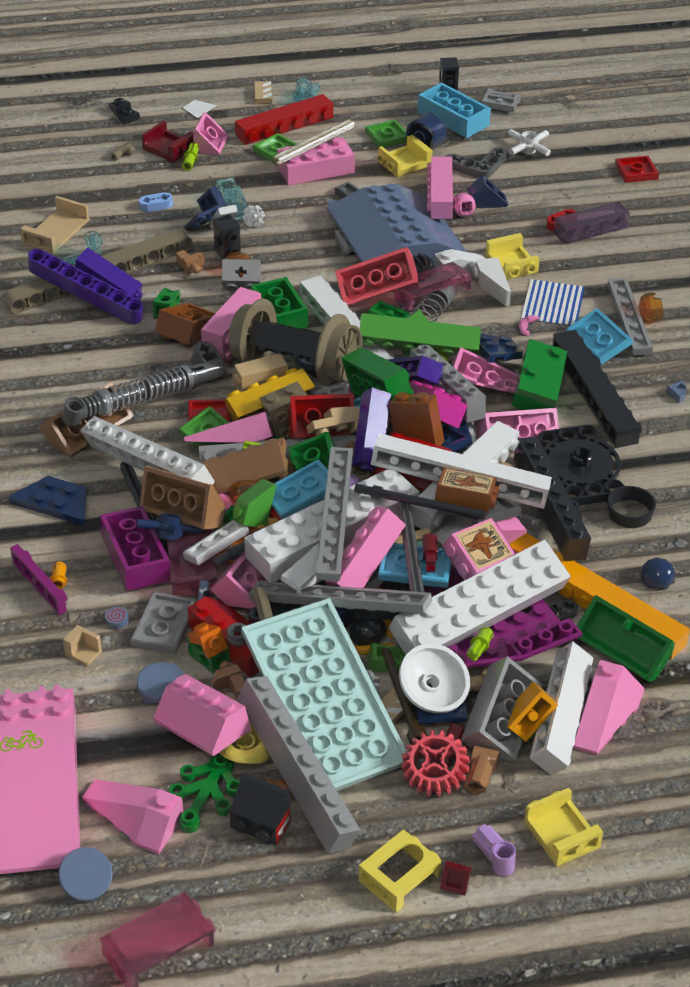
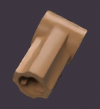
M477 745L474 746L470 769L465 781V788L470 793L479 795L486 792L491 775L496 772L500 751Z

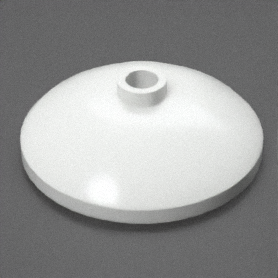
M438 644L419 645L407 653L400 665L399 680L403 692L414 705L424 711L431 713L450 712L459 707L469 693L470 676L465 663L455 652L445 646ZM426 682L430 683L432 685V688L429 687L426 684Z

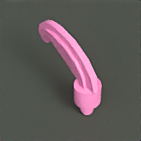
M529 315L524 317L519 324L520 333L528 336V324L539 320V316Z

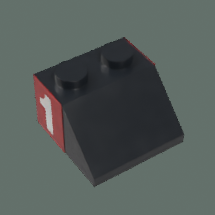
M243 773L229 811L230 827L240 833L254 836L262 842H269L277 846L291 824L290 791Z

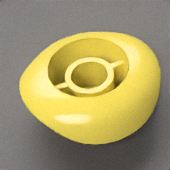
M251 722L252 730L219 752L223 757L231 761L245 764H260L271 757Z

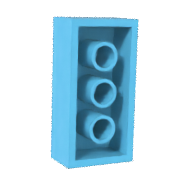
M443 83L418 94V113L423 115L431 112L444 122L449 130L458 133L462 137L468 138L490 126V107Z

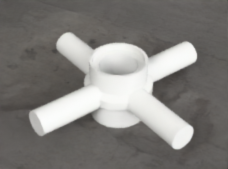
M512 129L508 131V136L520 141V144L509 149L510 155L520 151L525 154H533L538 151L549 156L551 151L538 144V141L549 136L547 130L539 134L533 131H525L522 135Z

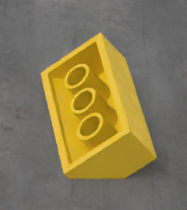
M292 368L286 371L282 377L278 378L275 375L266 379L264 384L254 383L249 385L246 391L240 393L239 390L229 393L225 404L234 422L265 412L266 410L261 405L260 397L298 381L306 394L309 395L315 386L303 368L299 370Z

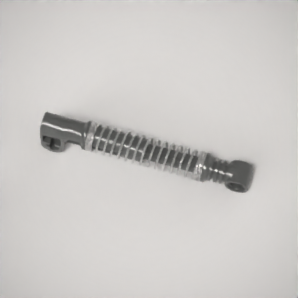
M199 341L195 345L190 359L191 366L188 364L175 367V369L171 368L169 371L164 370V372L160 371L158 374L153 373L152 376H143L141 379L137 378L130 382L126 381L124 384L120 383L119 386L114 385L113 388L111 386L107 389L102 388L94 391L92 395L83 398L69 397L64 403L61 419L67 425L76 426L80 424L82 419L91 416L109 415L122 409L125 410L139 404L142 405L156 399L172 396V394L175 395L183 391L192 390L198 384L224 377L227 373L226 364L211 343Z

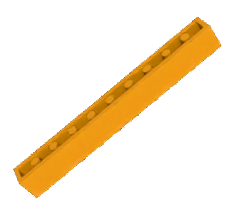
M525 533L509 545L516 553H519L541 541ZM551 548L571 576L565 586L557 591L558 593L573 600L584 609L588 608L594 596L597 595L675 642L670 660L687 645L690 628L574 560L564 561L561 553Z

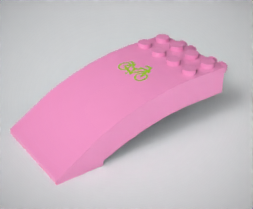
M60 684L54 685L53 690L46 691L45 686H39V691L12 693L11 689H6L4 695H0V874L60 868L66 855L75 849L81 848L73 688H60Z

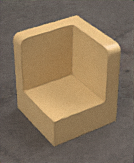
M79 625L63 639L65 656L85 666H89L102 653L100 636Z

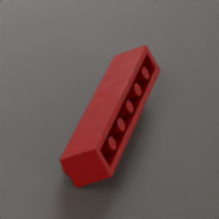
M324 94L236 120L235 136L237 135V138L247 145L267 139L277 133L283 134L333 118V102Z

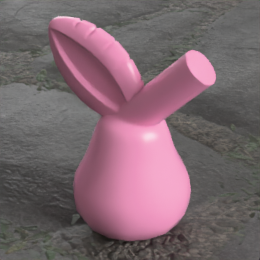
M460 193L453 197V211L456 215L467 217L474 212L476 203L471 195Z

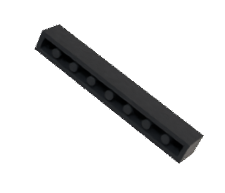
M576 330L553 334L552 346L567 351L564 365L565 371L613 446L620 448L638 444L639 436L642 433L640 423L635 420L632 411L627 408L624 399L619 396L615 386L611 384L607 374L601 369L598 360H595L591 350L585 345L583 338L579 336Z
M535 437L518 438L519 446L513 458L518 469L552 477L544 509H538L564 561L586 560L591 536L541 442Z

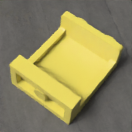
M414 135L407 136V146L390 152L382 146L378 147L377 159L380 164L398 178L426 168L427 163H431L433 150Z
M521 233L486 240L485 256L487 258L499 259L507 280L538 273L539 257L537 255L530 256L524 249Z
M569 788L555 791L550 796L541 800H534L525 809V824L556 867L601 848L603 831L599 825L591 827L571 801L572 791Z

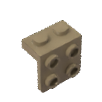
M298 381L260 397L261 405L270 416L275 437L289 438L290 396L307 395Z

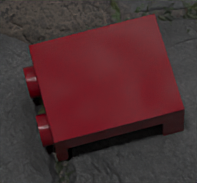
M166 121L160 122L142 134L143 150L173 163L184 157V153L188 150L191 143L194 144L192 131L184 136H180L167 130Z

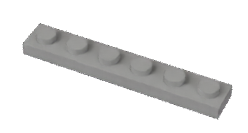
M627 278L608 279L607 286L623 330L633 341V344L629 346L632 355L652 354L653 347Z

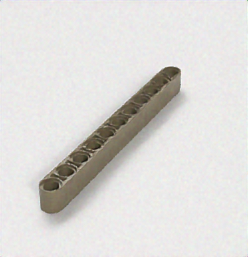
M175 229L101 257L125 273H130L176 256V252L182 250L189 251L193 241L181 229ZM40 278L7 290L2 296V301L11 312L18 314L68 296L71 293Z

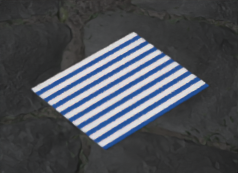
M531 279L521 318L534 315L539 316L537 321L572 325L578 321L585 286Z

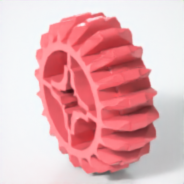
M431 730L430 736L426 737L422 732L420 734L421 739L418 740L413 737V745H407V753L402 755L404 762L401 766L402 770L405 771L404 778L410 780L409 785L411 788L417 786L419 794L426 790L428 797L432 795V792H436L440 798L441 791L445 790L450 795V787L458 790L460 787L459 782H465V774L469 772L468 764L470 761L469 756L466 755L467 749L466 747H461L462 742L460 739L454 741L452 733L445 737L442 730L439 735H435V732ZM422 755L424 763L421 765L422 768L417 770L415 765L418 758ZM454 757L456 760L455 766L449 771L447 764L450 762L449 759Z

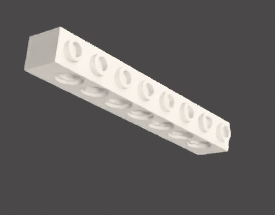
M93 416L80 430L92 448L144 471V466H150L211 485L215 482L204 464L96 416Z

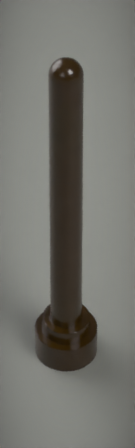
M385 647L382 649V656L409 726L407 733L410 745H413V737L420 740L422 732L426 737L428 735L425 728L418 725L410 701L401 688L399 671L390 648Z

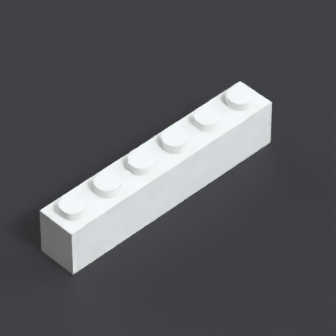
M574 642L569 643L556 652L547 693L556 701L558 706L537 729L530 759L550 775L560 770H565L571 762V752L575 744V735L579 726L581 710L584 706L585 693L588 689L589 675L592 672L593 657Z

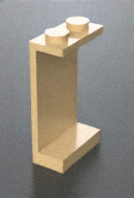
M56 196V210L36 229L26 225L20 229L22 244L54 254L89 221L88 205Z

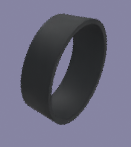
M622 486L614 489L608 496L609 516L615 523L623 527L638 528L645 526L650 522L656 508V500L653 495L640 487ZM622 500H634L644 504L648 508L649 513L640 517H630L618 513L612 506Z

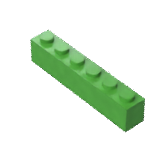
M366 313L361 314L359 327L363 345L365 346L377 344L382 345L384 348L401 347L403 350L410 351V349L417 348L419 345H429L436 352H442L443 355L447 356L457 354L460 347L476 355L479 351L481 327Z

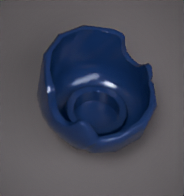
M658 557L650 559L641 568V580L648 588L668 589L672 582L675 583V570L673 565L666 559Z

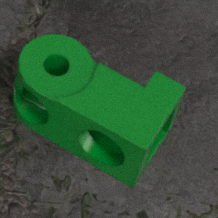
M168 288L161 290L153 300V318L158 319L160 309L179 305L181 297L179 290L173 291Z
M187 636L189 655L212 674L220 669L222 661L230 662L229 646L215 656L207 658L202 646L190 643Z

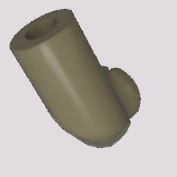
M126 143L115 149L110 154V158L116 161L125 152L128 155H132L135 152V147L131 143Z

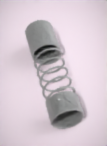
M443 273L409 317L418 311L420 306H423L424 310L420 309V311L427 313L431 317L432 322L437 321L442 311L446 309L460 291L461 283L459 279L453 274ZM424 305L432 308L436 315L428 313Z

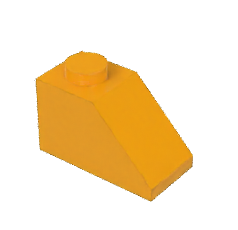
M533 681L516 700L507 727L526 742L557 708L558 704Z

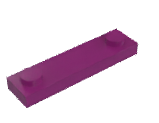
M19 544L10 547L13 565L58 615L67 612L66 601L68 599L64 590L59 589L32 560L27 550L24 551Z

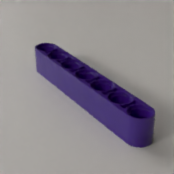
M32 249L28 253V269L32 274L129 324L136 325L142 321L143 303L139 299L41 249Z

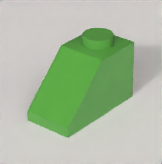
M261 479L237 498L236 505L233 508L232 519L243 526L257 527L258 525H267L277 485L265 479Z

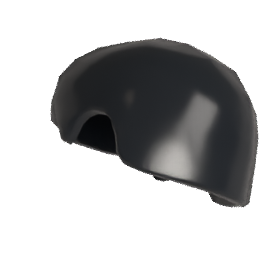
M354 619L349 631L350 639L358 646L370 645L371 643L380 644L387 634L386 624L383 620Z

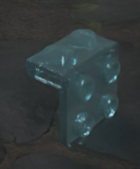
M97 231L83 232L87 248H90L97 254H102L101 245H103L101 235ZM82 252L59 258L68 264H75L76 258Z

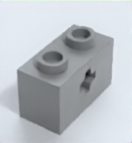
M222 259L223 287L230 290L240 287L251 290L250 285L261 283V260Z

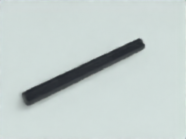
M122 461L120 463L121 472L137 507H139L142 485L133 466ZM146 511L150 520L157 521L155 514ZM159 538L163 548L166 549L168 546L167 540Z

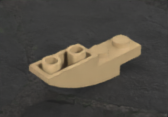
M360 407L329 409L324 414L325 419L312 421L306 426L308 435L316 433L317 436L325 432L329 433L328 430L336 429V432L349 429L350 434L357 433ZM389 414L386 430L390 429L389 426L392 424L391 415Z

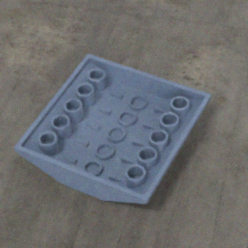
M398 184L363 187L327 206L328 212L360 262L408 247L412 255L426 254L432 259V262H434V254L444 250L453 249L467 252L444 219H431V212H427L426 195Z

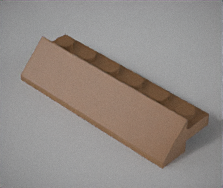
M284 437L279 439L273 438L266 443L250 445L246 449L231 451L220 457H211L201 463L205 465L214 479L213 486L218 494L255 484L261 479L268 480L287 474L288 461L285 456L287 443Z

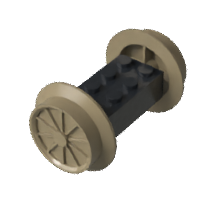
M258 299L253 304L242 305L235 313L229 330L230 352L234 358L240 359L242 363L267 357L271 352L290 355L298 359H309V361L315 362L317 378L326 387L338 381H348L341 357L363 347L362 334L359 327L351 325L345 315L335 314L325 324L322 332L277 323L274 306L267 299Z

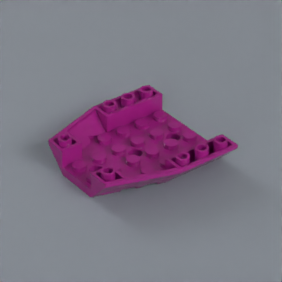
M452 566L448 588L425 586L423 589L424 592L431 593V596L434 597L464 580L459 575L456 567ZM542 599L523 609H530V612H517L489 627L493 631L494 637L489 642L488 650L482 653L477 661H472L471 658L466 656L474 636L447 648L455 652L463 660L466 667L470 668L492 665L507 656L514 662L522 661L582 636V632L570 618L560 621Z

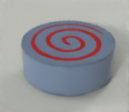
M113 607L107 610L105 613L106 625L112 629L125 627L129 622L127 610L122 607Z

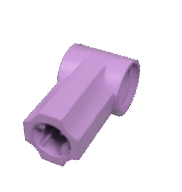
M483 824L478 827L475 833L472 834V841L492 863L494 873L499 876L511 875L515 870V846L510 842L504 841L491 825Z

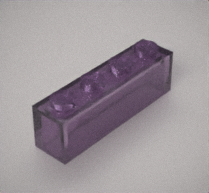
M615 202L555 217L554 234L563 244H568L626 229L629 224L630 212L620 202Z

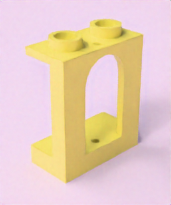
M403 829L359 865V882L394 912H398L404 907V896L430 874L437 878L440 877L441 859L434 851H430L423 846L416 836L410 835ZM400 849H403L419 863L394 883L378 867Z

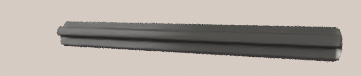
M399 502V517L406 524L402 530L410 591L424 592L411 504Z

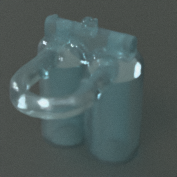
M299 78L296 82L293 101L298 102L318 96L321 86L318 83H311L307 78Z

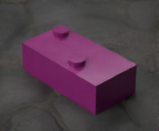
M143 506L100 515L101 537L126 591L170 581V560L155 530L135 527L136 519L150 520Z

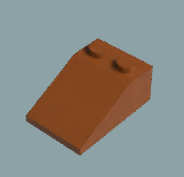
M188 302L160 309L155 332L161 334V337L165 339H175L179 344L189 346L202 338L201 329L216 313Z

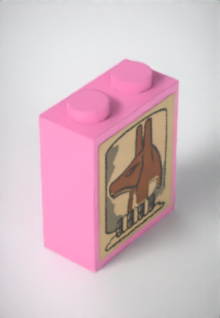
M492 518L453 533L441 545L464 581L515 555Z

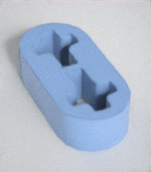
M166 192L142 196L139 199V207L143 212L168 209L173 205L172 195Z

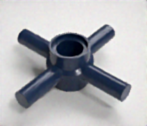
M162 513L161 516H158L157 521L136 519L135 523L136 528L158 530V537L168 540H177L182 536V533L202 534L203 532L201 528L180 523V516Z

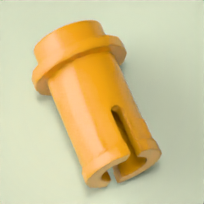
M56 562V565H52V575L49 578L59 589H63L67 584V578L65 577L67 567L63 562Z

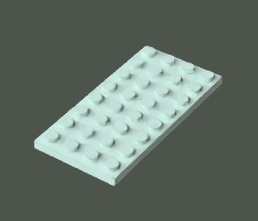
M330 598L242 627L241 633L261 675L269 678L337 791L402 767L401 764L404 762L402 755L407 753Z

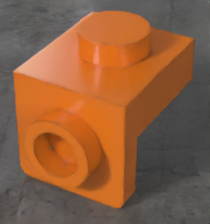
M201 623L194 627V631L187 634L190 643L202 646L207 658H211L227 649V644L219 626Z

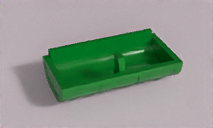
M597 595L594 596L577 624V627L582 632V636L578 637V639L648 682H652L659 676L672 655L675 642Z

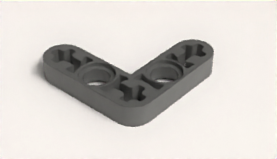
M495 147L481 161L457 154H447L445 157H452L453 171L476 178L483 175L488 179L506 161L507 150L502 147Z

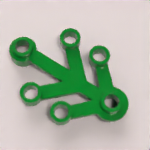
M217 753L210 758L209 763L197 767L189 764L181 767L180 776L185 782L193 781L197 776L210 773L206 779L184 786L180 783H174L169 787V793L182 797V799L184 796L199 792L190 809L185 810L179 817L181 831L184 833H194L199 829V813L210 794L215 802L218 815L226 816L230 813L231 802L224 798L217 781L222 777L226 783L227 794L235 797L237 789L230 788H238L240 781L234 779L231 773L234 761Z

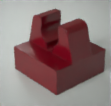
M446 861L440 889L465 896L468 891L472 867Z

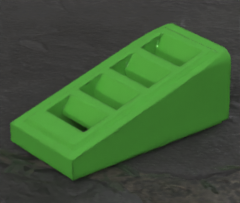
M371 643L367 654V670L388 672L382 656V649L385 647L390 648L398 671L406 654L399 647Z

